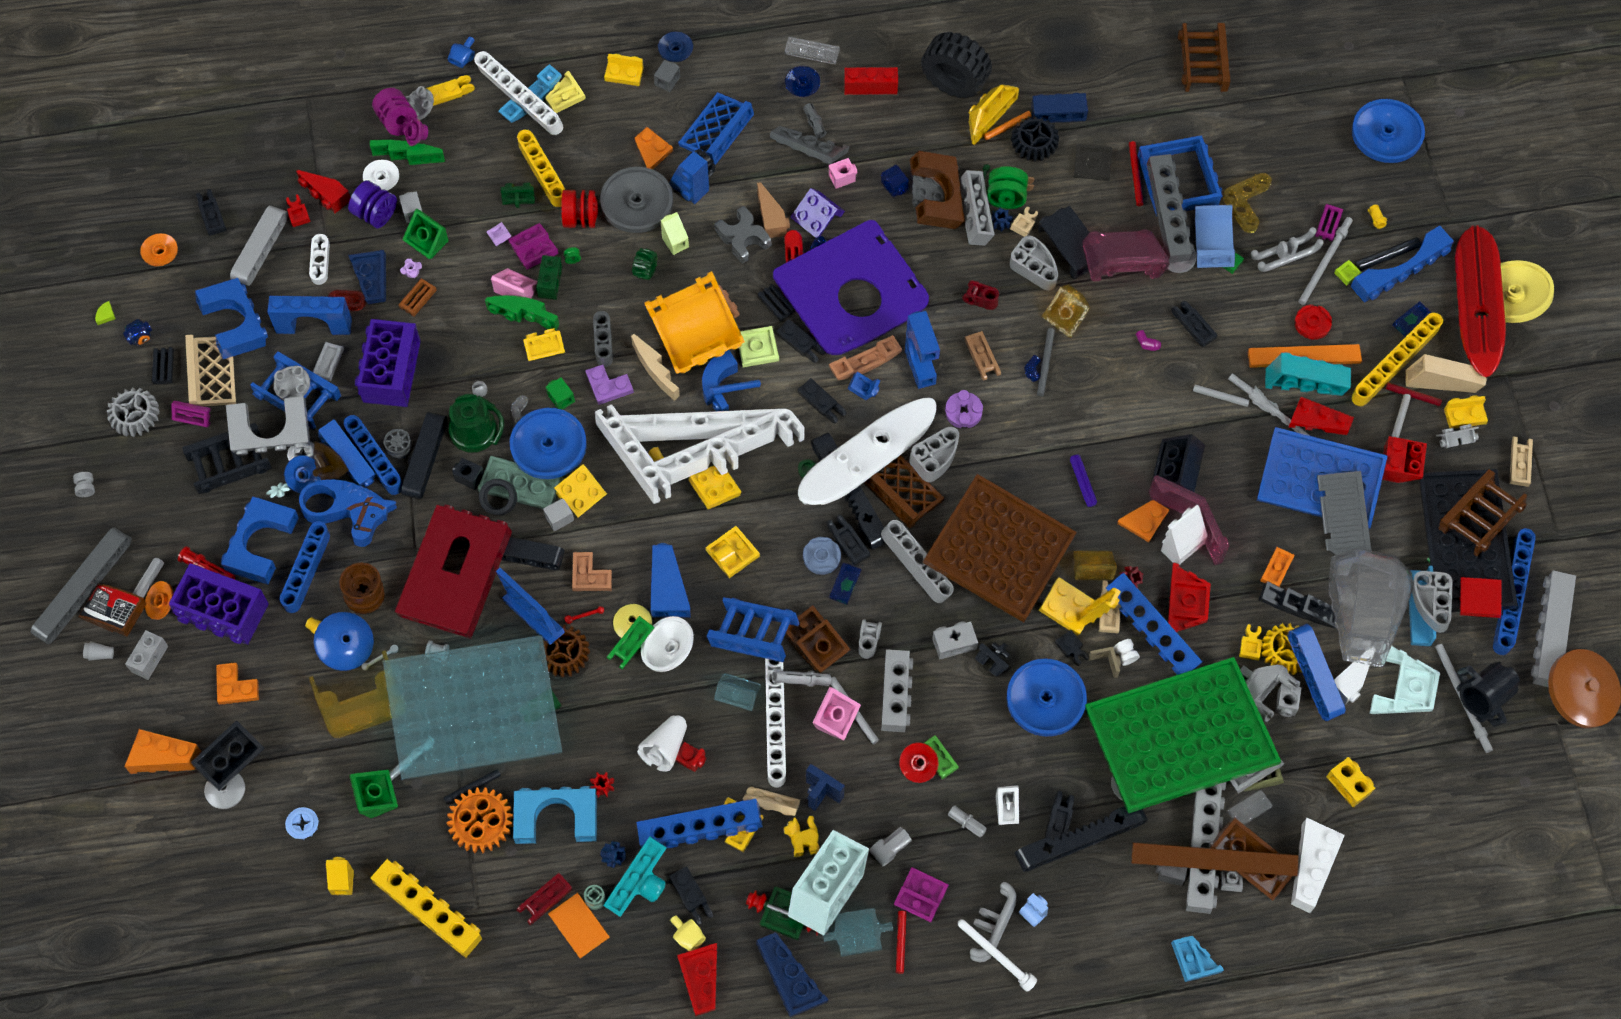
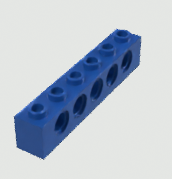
M1124 573L1106 587L1108 591L1112 588L1121 591L1118 596L1120 599L1118 603L1121 605L1119 610L1126 618L1129 615L1134 620L1133 626L1139 632L1143 630L1147 634L1145 639L1152 647L1156 645L1161 650L1158 654L1165 662L1170 660L1174 665L1171 669L1177 675L1195 670L1203 663ZM1126 591L1132 594V599L1129 602H1123L1121 599V595ZM1138 606H1142L1145 609V614L1142 617H1137L1134 614V610ZM1150 621L1158 623V629L1155 632H1150L1147 629ZM1163 636L1171 638V644L1168 647H1163L1160 643ZM1179 650L1185 654V658L1181 662L1175 661L1173 657L1174 653Z
M757 799L637 822L641 848L649 836L667 848H674L680 843L694 844L698 840L705 838L706 840H715L721 835L735 836L741 831L755 832L758 828L763 827ZM744 815L745 818L742 822H735L737 816ZM717 820H725L722 826H715ZM705 823L702 830H695L697 824ZM685 827L683 833L676 834L677 828ZM659 831H665L663 837L656 838V834Z

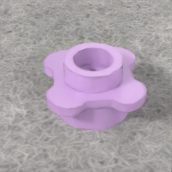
M406 259L405 265L400 271L409 278H415L419 274L422 264L420 262H413L412 259Z

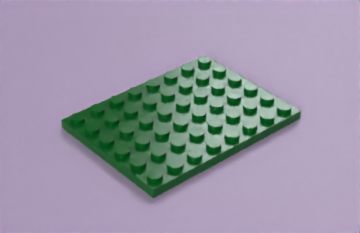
M1234 657L1085 704V710L1128 813L1281 764V759Z

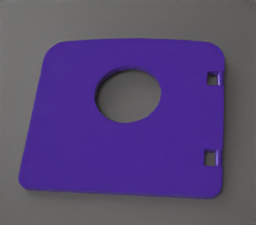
M868 220L779 266L773 271V279L822 349L831 355L844 354L888 333L908 320V315L916 311H923L929 302V295L923 285L919 283L915 274L874 220ZM879 236H881V238L885 242L882 245L876 239ZM911 279L917 286L913 289L907 282ZM852 280L867 281L879 291L881 305L870 316H853L847 313L839 303L838 292L840 288Z

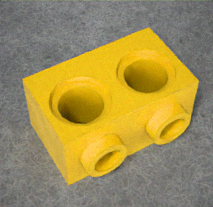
M1349 757L1330 770L1326 776L1352 807H1355L1368 797L1375 789L1373 781L1368 776H1365L1360 771L1359 765ZM1341 770H1346L1350 776H1344ZM1355 786H1360L1363 792H1358Z

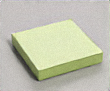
M772 326L740 331L745 341L739 347L742 367L779 361Z

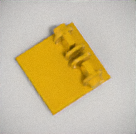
M584 464L554 487L557 491L556 495L566 501L577 517H580L607 494Z

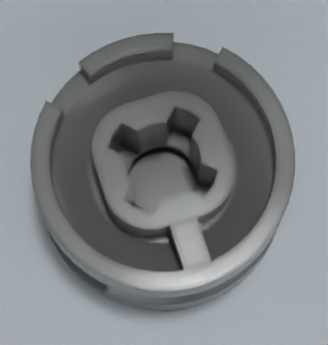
M393 429L385 435L384 446L391 458L403 459L411 453L412 442L406 431Z

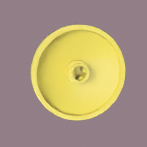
M1515 260L1501 263L1506 322H1525L1543 314L1551 305L1554 297V284L1549 273L1541 266L1528 261Z

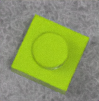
M1350 260L1334 272L1346 286L1362 273Z

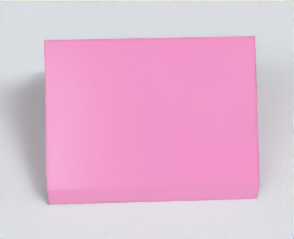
M508 268L493 275L491 278L494 292L502 296H520L531 299L537 289L538 281Z
M829 687L813 724L816 729L838 739L845 740L861 705L834 688Z

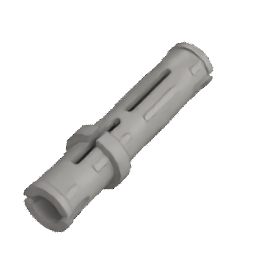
M774 670L772 681L774 683L805 684L809 687L814 685L829 686L831 684V675L819 674L814 671Z

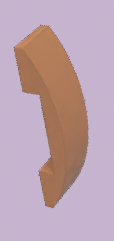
M892 335L877 342L875 347L849 359L843 357L830 363L829 367L837 380L849 379L856 372L864 374L881 366L901 353L902 348Z

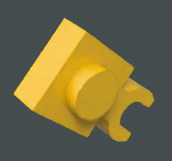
M1248 624L1245 630L1247 637L1243 636L1241 640L1239 657L1259 661L1262 640L1257 638L1261 633V627L1258 626L1256 633H1253L1250 630L1251 625Z

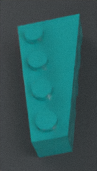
M1281 353L1266 368L1265 388L1272 389L1273 386H1281V390L1289 391V388H1300V392L1317 390L1319 394L1342 396L1351 388V368L1344 367L1341 364L1327 363L1323 360L1309 359L1305 356L1299 357L1291 353Z

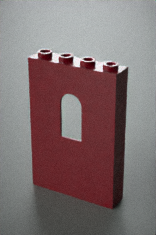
M444 504V506L436 505L395 613L401 618L471 639L496 576V570L499 568L512 534L508 524L501 520H497V522L491 521L489 517L484 515L474 516L467 510L462 509L460 512L447 504ZM458 537H466L470 542V548L460 574L442 570L452 542Z

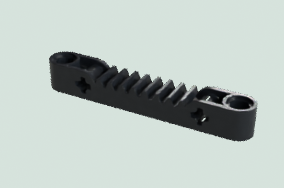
M829 432L811 440V446L819 461L838 448ZM859 485L845 495V502L848 501V507L852 508V514H855V519L859 520L858 528L871 550H874L886 544L881 536L884 526Z
M1124 806L1111 812L1109 817L1105 816L1102 821L1098 819L1095 824L1090 822L1088 827L1083 825L1081 829L1076 828L1074 832L1069 831L1067 835L1063 833L1059 838L1056 836L1054 839H1041L1018 849L1014 854L1022 871L1028 872L1145 824L1148 818L1143 809L1128 813Z

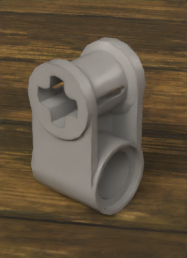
M866 619L862 620L858 653L862 658L870 659L875 655L882 622L877 624L867 622ZM870 645L872 648L865 649L863 646Z

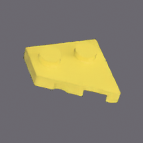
M567 71L563 80L554 86V89L548 93L545 99L549 107L555 113H558L585 100V94L571 73Z

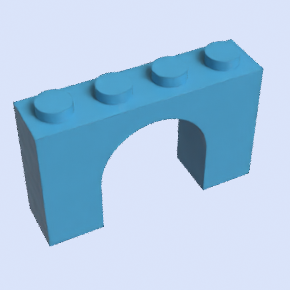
M583 786L580 789L561 787L560 790H552L551 788L544 787L539 790L521 788L519 791H514L513 839L515 844L536 843L537 817L542 809L551 804L566 805L574 812L576 842L597 841L596 789H590V786Z

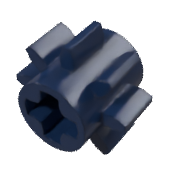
M999 208L996 212L992 211L993 229L1002 232L1003 229L1010 228L1012 216H1008L1009 210Z
M612 841L611 844L605 843L601 850V861L613 868L616 864L622 865L621 863L626 857L625 847L620 846V843Z

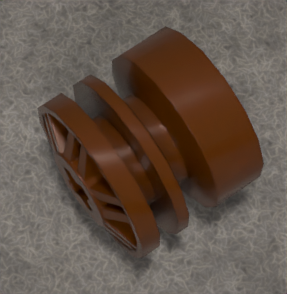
M360 562L350 565L342 572L339 580L340 589L344 601L350 610L355 613L366 614L377 610L382 605L385 598L384 586L380 573L374 566Z

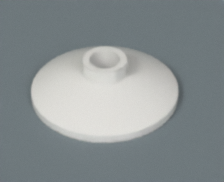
M376 160L365 168L363 181L370 180L380 186L381 190H390L399 180V171L396 165L388 160Z

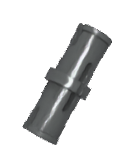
M813 103L806 104L803 110L808 118L809 126L813 128L816 137H824L827 132L822 125L821 116L816 112Z

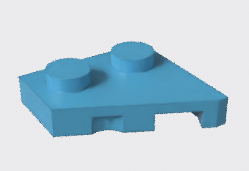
M1193 936L1171 942L1185 982L1224 971L1221 965L1218 966L1210 958L1211 955L1200 946Z

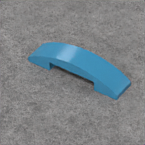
M549 64L537 75L538 80L528 89L543 101L559 82L562 75ZM512 99L499 110V113L511 123L528 114Z

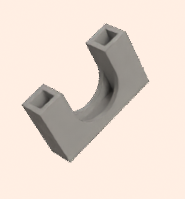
M304 397L284 399L285 427L279 435L269 439L257 437L252 432L248 405L246 403L226 405L230 450L233 453L236 452V455H246L248 451L253 450L256 453L267 452V449L275 448V451L287 450L286 447L294 446V449L306 448V445L310 444L306 399Z

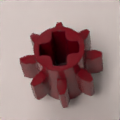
M1126 566L1124 567V572H1119L1120 575L1124 573L1137 588V584H1143V573L1138 570V567Z

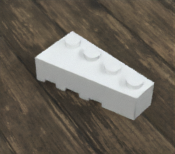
M1306 818L1301 826L1298 874L1294 879L1291 905L1311 913L1316 906L1345 835L1309 818Z

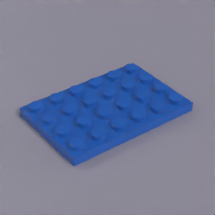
M1275 427L1256 501L1322 517L1320 497L1325 496V491H1319L1317 475L1361 471L1368 528L1370 529L1388 456Z

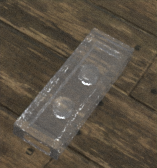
M794 37L788 38L785 48L786 55L836 64L840 51L839 46Z

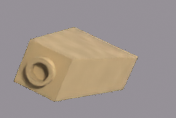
M1426 354L1406 369V387L1476 393L1485 386L1487 378L1479 375L1472 365Z

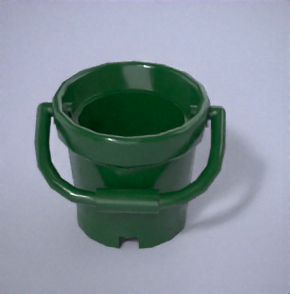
M464 394L455 399L456 402L449 408V436L452 443L459 450L467 453H477L486 450L492 444L496 445L503 433L504 418L495 407V404L480 395ZM488 410L496 413L499 419V429L495 417Z

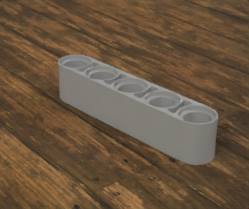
M271 205L266 208L231 270V280L238 278L240 283L247 286L251 285L287 221V211Z
M890 521L881 532L883 540L932 600L937 603H943L953 593L952 583L946 576L922 563L927 555L924 549L900 521Z

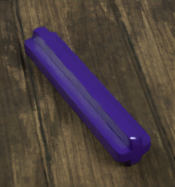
M1079 454L1073 455L1070 458V462L1086 505L1088 507L1095 506L1097 500Z

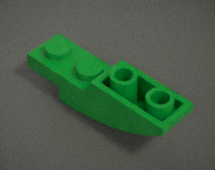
M509 295L492 296L485 299L489 312L500 314L509 321L520 323L524 317L527 321L537 322L546 329L555 328L557 330L559 326L558 316L547 312L543 302Z

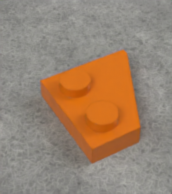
M648 127L635 137V143L645 162L646 168L653 170L673 152V147Z
M1152 500L1120 518L1117 524L1145 541L1150 542L1169 513V509Z

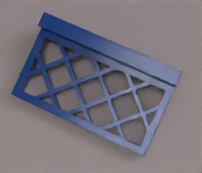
M717 92L678 142L679 146L694 152L700 149V146L710 144V148L705 152L707 155H710L713 164L716 165L753 117L752 104L747 101L744 103ZM719 99L726 102L725 105L715 106ZM733 107L740 108L737 112L730 113L729 108ZM728 110V114L721 116L717 114L718 111ZM715 112L716 117L706 119L708 114ZM730 119L728 124L720 126L719 121ZM718 122V127L708 129L707 124ZM706 126V130L696 132L697 127ZM720 131L718 137L710 138L711 133ZM708 134L709 139L698 142L699 136ZM696 138V143H686L688 139Z
M501 568L496 570L507 592L502 597L504 602L549 645L565 633L563 628L548 615L547 611Z

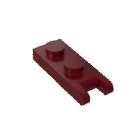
M558 873L517 908V911L521 913L527 909L532 914L527 923L532 925L573 889L563 876Z

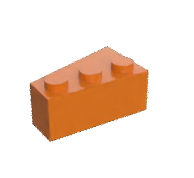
M139 729L125 768L130 774H137V772L153 773L165 770L169 772L195 770L191 762L202 751L195 743Z

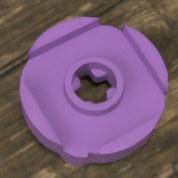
M961 390L947 400L945 408L946 418L950 424L957 428L974 427L981 420L983 404L974 394ZM961 407L968 408V413H961Z

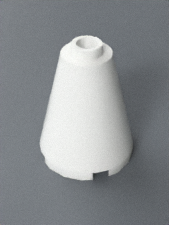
M679 715L670 716L639 744L637 751L641 759L649 766L655 764L658 766L657 770L670 771L674 766L687 729L685 719Z

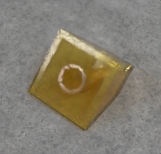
M1068 284L1059 288L1042 317L1066 336L1072 338L1091 307L1085 297Z

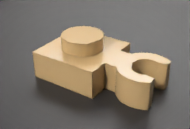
M1030 207L1025 208L1023 215L1019 213L1010 228L1024 237L1034 227L1038 215L1037 211L1034 214H1029Z

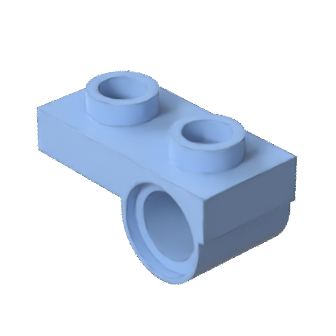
M1033 893L1019 913L1035 927L1047 916L1048 907L1046 905L1048 903L1042 896H1036Z

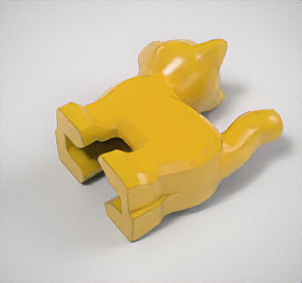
M809 816L807 819L810 829L800 831V825L795 817L783 828L784 834L791 838L794 847V857L803 856L804 847H809L811 855L817 854L820 849L818 830L813 816Z

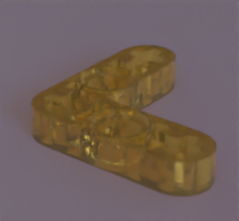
M1266 173L1257 174L1228 187L1223 195L1226 205H1232L1233 216L1247 233H1254L1257 230L1259 219L1246 200L1269 189L1272 179ZM1249 186L1252 188V191L1245 192L1243 187ZM1243 207L1246 212L1239 213L1236 208Z

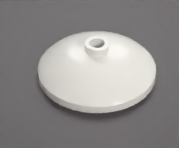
M675 616L666 617L653 625L655 629L641 646L643 662L654 671L666 672L676 668L686 659L692 648L693 631L691 626L684 619Z

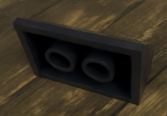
M1193 434L1162 439L1150 489L1176 497L1194 495L1205 444Z
M236 720L200 753L191 764L211 785L220 791L265 748Z

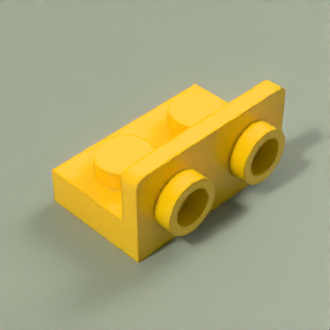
M608 54V64L604 76L605 81L640 86L644 69L643 59L635 56L628 57L620 54Z
M555 328L545 330L543 335L537 336V333L526 335L527 339H523L528 361L565 353L560 331H555Z
M1474 395L1466 399L1454 398L1448 401L1444 411L1449 428H1460V426L1468 424L1472 426L1487 424L1488 419L1483 405L1486 400L1485 396L1478 397Z

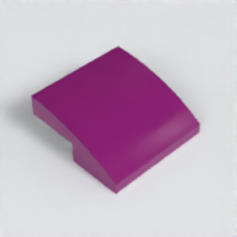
M540 223L508 239L526 270L541 263L542 255L555 256L559 254L556 246L549 239L548 233Z
M911 867L894 905L932 922L949 884Z

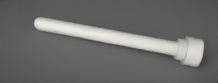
M960 919L958 921V926L1018 978L1020 986L1026 992L1035 986L1037 982L1035 976L1021 971L965 920Z

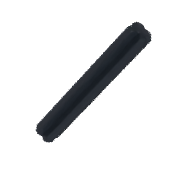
M1415 237L1357 260L1354 265L1360 271L1419 248L1421 241Z

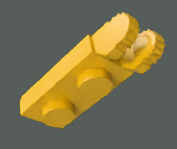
M470 75L460 76L457 80H450L426 89L430 90L433 94L434 106L471 93L475 90V87L472 83L468 84L471 81Z

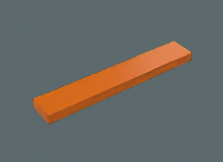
M1359 344L1248 349L1250 368L1268 367L1281 353H1291L1299 357L1305 356L1309 359L1323 360L1331 364H1361L1362 362Z

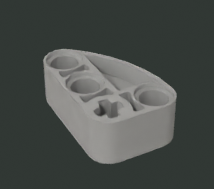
M1025 236L1011 253L1010 268L1042 289L1053 290L1058 278L1054 258L1046 246L1033 236Z
M946 427L913 446L910 464L924 481H935L950 467L958 445V430L954 427Z
M1420 571L1416 573L1412 584V594L1416 608L1424 621L1434 631L1439 633L1445 632L1451 621L1452 578L1444 572ZM1422 580L1426 582V585H1420L1417 581ZM1443 600L1446 604L1440 605L1437 601ZM1436 619H1444L1445 623H1439Z

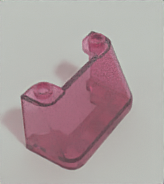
M1147 229L1136 232L1110 233L1094 231L1089 233L1083 240L1091 281H1100L1101 276L1105 274L1111 277L1115 272L1145 271V275H1150V279L1159 278L1170 265L1169 258L1154 233Z

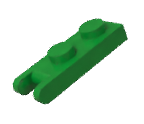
M639 616L607 658L611 660L614 655H617L623 660L619 666L623 670L655 627Z

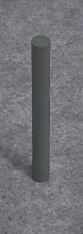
M1048 328L1037 390V395L1041 397L1045 393L1055 333L1053 328Z

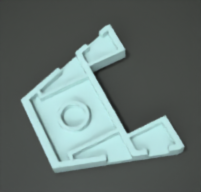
M1384 641L1380 660L1400 665L1394 699L1374 694L1370 714L1432 711L1434 709L1440 672L1419 660H1414L1403 650L1400 649L1399 651L1391 646V643Z

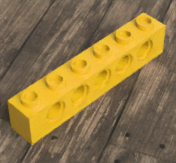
M387 859L372 875L371 880L462 956L467 958L482 940L479 934L480 929L473 923L468 925L464 922L465 917L458 911L453 913L448 909L450 905L442 898L437 900L433 897L434 892L427 886L422 888L417 884L419 880L411 873L406 875L402 871L404 868L396 861L391 863ZM396 878L402 879V882L399 885H392V882ZM410 891H417V895L414 898L407 897ZM426 903H432L433 906L430 910H423V906ZM441 916H448V920L445 923H438V919ZM457 928L464 929L460 936L453 935Z

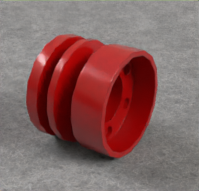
M563 190V228H576L577 220H581L582 228H586L587 220H589V227L595 228L598 217V202L595 190H589L588 198H586L585 190H582L580 198H577L575 190Z

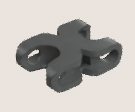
M745 206L737 209V218L740 221L738 224L728 225L723 220L714 223L717 235L725 244H732V253L742 264L749 260L748 250L746 249L748 245L756 244L763 250L772 246L771 238L762 226L754 225L753 215Z

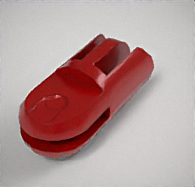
M796 230L788 231L784 238L786 263L803 254L801 234Z

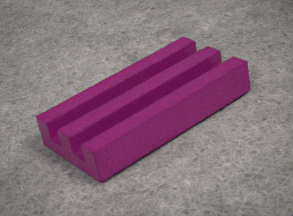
M1326 204L1315 236H1322V239L1329 238V241L1332 242L1343 209ZM1329 209L1331 210V213L1327 221L1325 230L1323 232L1321 231V228L1324 223L1327 211ZM1338 212L1332 233L1330 234L1328 230L1334 213Z
M173 401L172 420L209 427L210 408Z

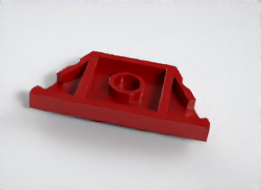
M1173 562L1167 622L1176 632L1207 623L1211 584L1204 579L1198 578L1191 571H1185L1179 567L1178 563Z

